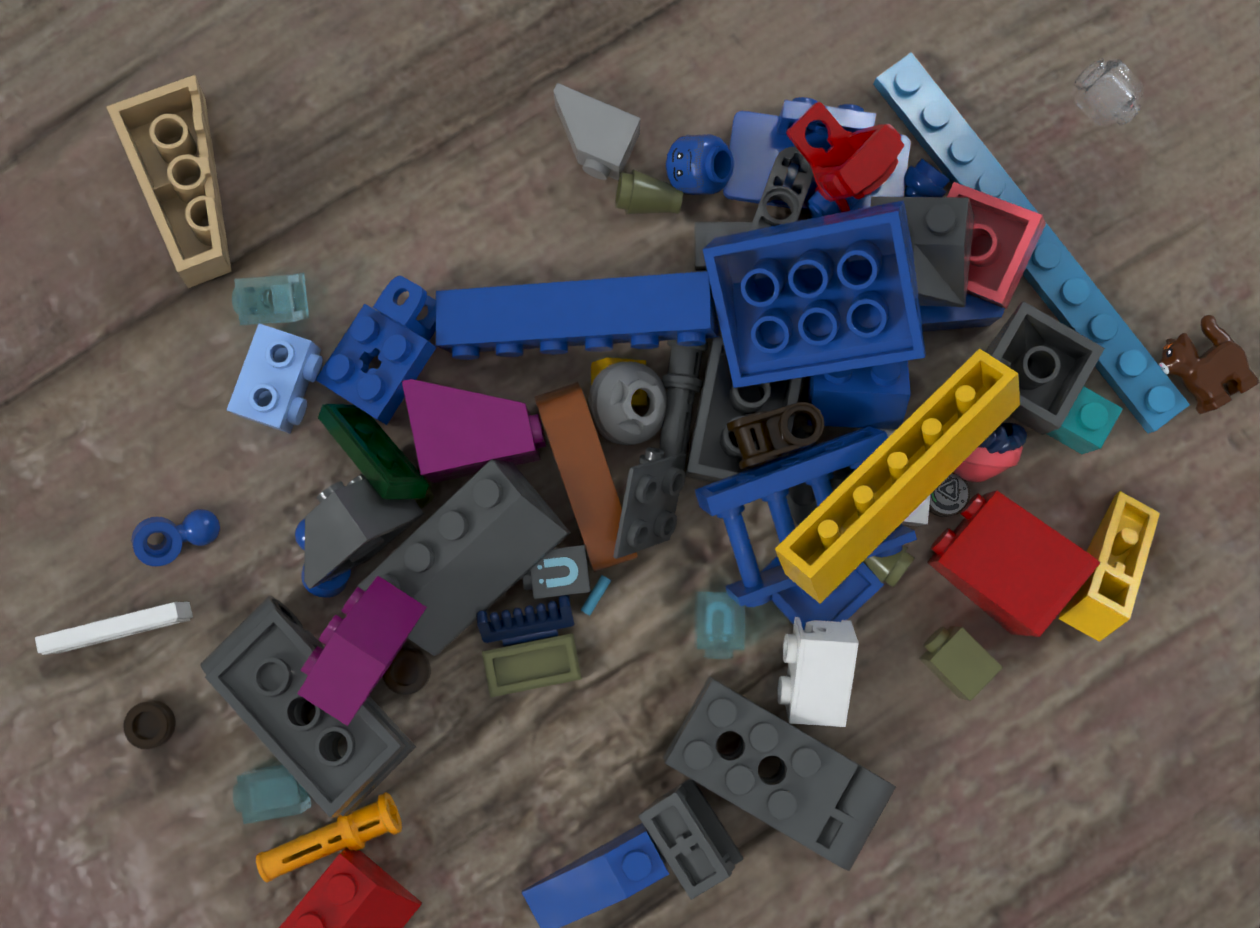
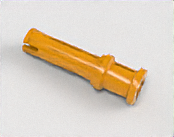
M385 792L378 795V801L355 811L353 810L348 816L340 814L337 817V821L301 835L266 852L258 853L256 855V865L261 878L268 883L276 877L311 864L346 847L349 850L357 851L365 848L367 841L390 832L392 835L402 832V822L397 806L391 795Z

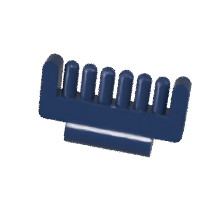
M562 595L558 598L560 609H558L555 601L548 603L549 611H546L543 603L537 604V613L534 612V608L531 605H528L524 609L526 614L524 616L520 608L513 610V618L510 611L503 610L501 613L502 620H500L496 612L490 614V621L487 612H477V626L483 642L490 643L502 640L503 646L506 647L559 636L558 629L572 627L575 624L569 596Z

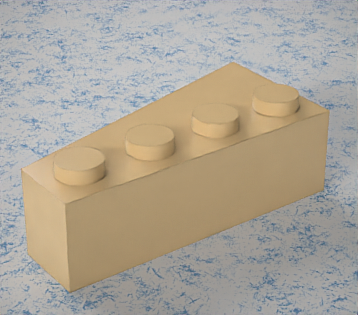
M196 75L106 106L175 268L186 286L191 288L232 272L206 99Z

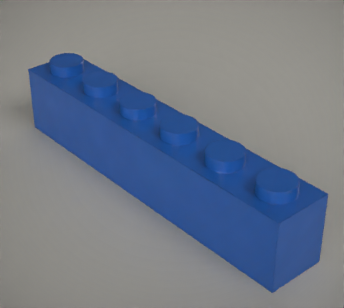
M707 271L436 291V346L452 353V358L460 360L480 358V352L496 351V356L519 357L524 355L523 349L540 348V353L565 354L568 353V346L584 345L586 351L605 352L613 350V344L631 343V348L653 349L659 347V341L677 340V345L701 346L706 344V338L719 337L718 316Z

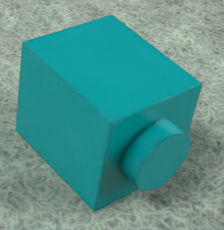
M1083 386L1061 427L1046 434L1081 455L1101 449L1123 408Z

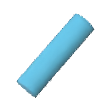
M601 575L582 606V612L589 616L592 614L610 584V579Z

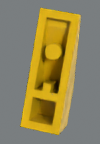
M1121 491L1114 496L1086 551L1101 563L1062 609L1059 620L1099 642L1130 620L1158 523L1159 512Z

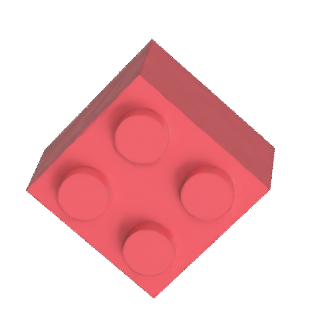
M953 182L947 197L969 198L974 213L967 293L1007 309L1046 225L1043 215Z

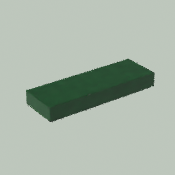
M354 404L322 405L318 419L383 500L424 498L429 487L428 482L371 415Z

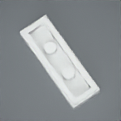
M173 602L37 636L35 641L38 653H42V655L58 654L190 621L193 615L190 602Z

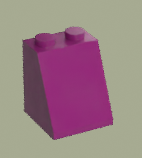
M414 379L402 381L420 472L422 476L431 482L437 483L474 475L491 459L513 462L514 465L541 460L538 449L546 447L542 423L538 414L530 415L525 403Z

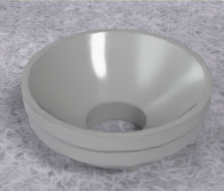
M618 362L603 369L594 379L588 398L589 411L595 428L604 438L620 445H635L647 441L656 435L662 427L667 406L666 389L660 377L651 368L637 362ZM638 389L644 390L650 399L649 410L644 416L637 415L631 406L632 396Z

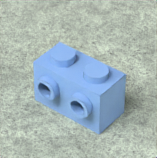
M259 323L227 411L239 417L291 433L293 425H299L304 417L307 408V400L304 399L308 384L309 382H315L321 371L323 362L322 356H319L321 349L311 340Z

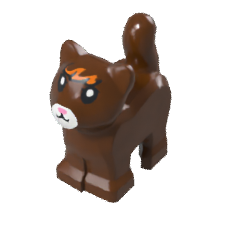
M1206 315L1201 319V330L1213 343L1210 349L1199 357L1190 337L1186 333H1182L1176 340L1171 338L1166 340L1167 344L1163 347L1162 359L1159 362V366L1165 374H1174L1182 378L1187 390L1196 398V410L1199 414L1216 410L1230 402L1232 399L1229 394L1233 395L1239 391L1242 394L1260 383L1254 372L1249 368L1244 350L1233 341L1224 329L1217 325L1216 319L1212 315ZM1224 383L1227 384L1228 393L1223 388Z

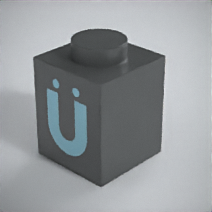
M585 545L552 549L523 576L524 590H533L534 599L591 592Z

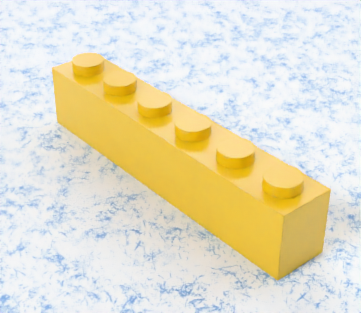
M979 348L775 548L785 575L821 604L1020 406L1018 373Z

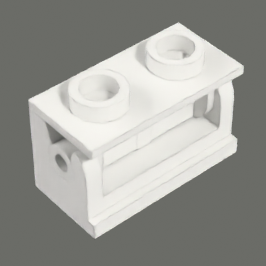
M795 617L793 634H786L784 637L783 660L784 663H788L787 676L779 677L777 693L778 704L785 705L790 724L846 727L859 645L850 620H842L841 622L808 621L806 622L805 630H803L800 617Z

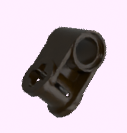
M806 402L791 404L769 412L754 413L726 424L728 431L734 432L742 456V460L739 462L741 470L769 463L782 458L784 455L812 446L822 435L825 426L824 417L820 410L813 404ZM800 414L810 419L813 426L812 435L804 439L794 437L788 430L787 423L790 417ZM750 431L753 432L758 450H756Z

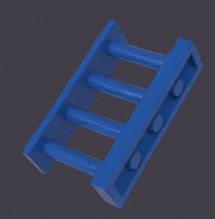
M867 426L694 490L701 509L711 516L717 515L718 518H723L742 580L729 584L725 588L728 596L739 606L756 607L772 600V594L797 585L785 575L781 565L760 573L741 513L745 510L744 504L758 499L768 503L779 542L781 543L795 529L786 498L790 493L789 488L804 482L806 485H811L817 506H819L833 492L830 479L834 477L833 472L847 466L850 469L856 470L888 438L887 432ZM900 524L867 558L872 556L887 557L897 554L903 549L902 545L917 540L915 531Z

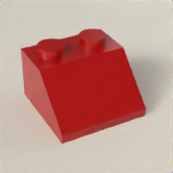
M346 847L339 853L279 928H403L422 905V902L362 851L349 850Z

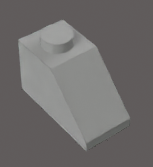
M557 83L554 88L555 107L578 164L583 165L582 169L595 178L607 180L608 177L619 180L620 173L623 172L640 135L641 118Z

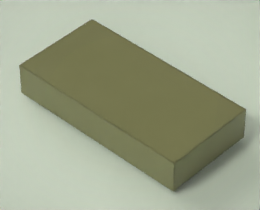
M574 633L482 651L490 698L582 679Z

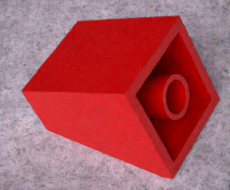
M999 491L986 493L983 496L979 493L974 495L961 511L960 515L964 519L955 530L952 531L950 528H947L934 541L930 549L935 554L927 562L1010 634L1040 637L1101 563L1091 554Z

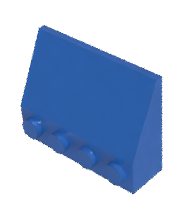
M904 200L716 237L702 249L734 388L921 359L926 356L913 248Z

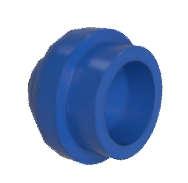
M921 158L915 167L910 165L904 177L907 188L904 195L905 197H943L946 193L944 187L950 179Z

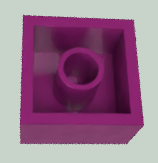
M380 576L375 578L366 591L357 587L341 610V612L346 614V617L342 619L335 615L321 634L319 641L326 645L324 649L317 646L301 668V672L308 676L297 694L348 726L391 665L427 607Z

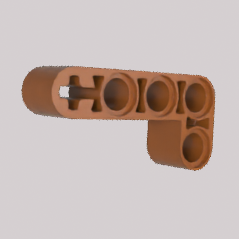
M576 382L535 396V401L594 573L638 558L637 552L618 559L613 557L622 507L579 383Z

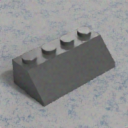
M491 459L357 587L366 591L375 578L380 576L426 606L425 612L408 636V639L433 656H436L477 619V612L486 611L571 532L513 462Z

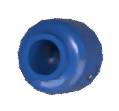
M711 134L679 137L671 145L667 154V176L671 185L677 190L682 191L683 194L711 195L718 193L726 186L733 174L734 158L731 151L720 137Z

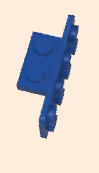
M806 97L795 98L792 101L784 100L779 116L749 111H739L735 114L729 150L734 158V170L731 178L723 188V194L726 198L759 204L776 157L785 148L796 147L788 138L787 130L818 101ZM843 104L838 107L825 106L846 131L853 133L872 127L875 124L876 113L864 112V109L860 106L853 104ZM814 120L810 122L805 131V138L808 144L827 151L831 145L827 141L828 130L821 121ZM900 134L901 141L905 146L897 157L899 162L894 172L875 191L861 198L850 211L870 207L871 197H904V177L907 173L911 145L910 139L906 135ZM795 163L790 164L783 187L791 189L798 174L799 165ZM814 175L801 208L804 211H808L806 202L815 193L817 187ZM773 200L767 204L790 208L787 203L781 200Z

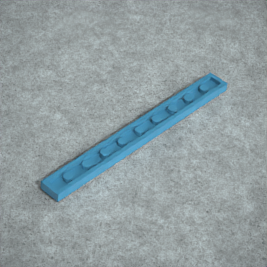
M912 52L876 77L873 83L875 88L942 173L950 179L949 182L951 184L956 182L1038 213ZM1046 223L1023 276L1060 323L1105 348L1095 365L1096 369L1148 434L1155 432L1190 404Z

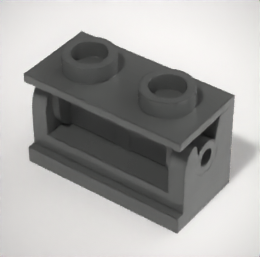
M688 779L656 799L638 815L691 900L729 878L735 868L734 865L744 859L701 790L692 779Z

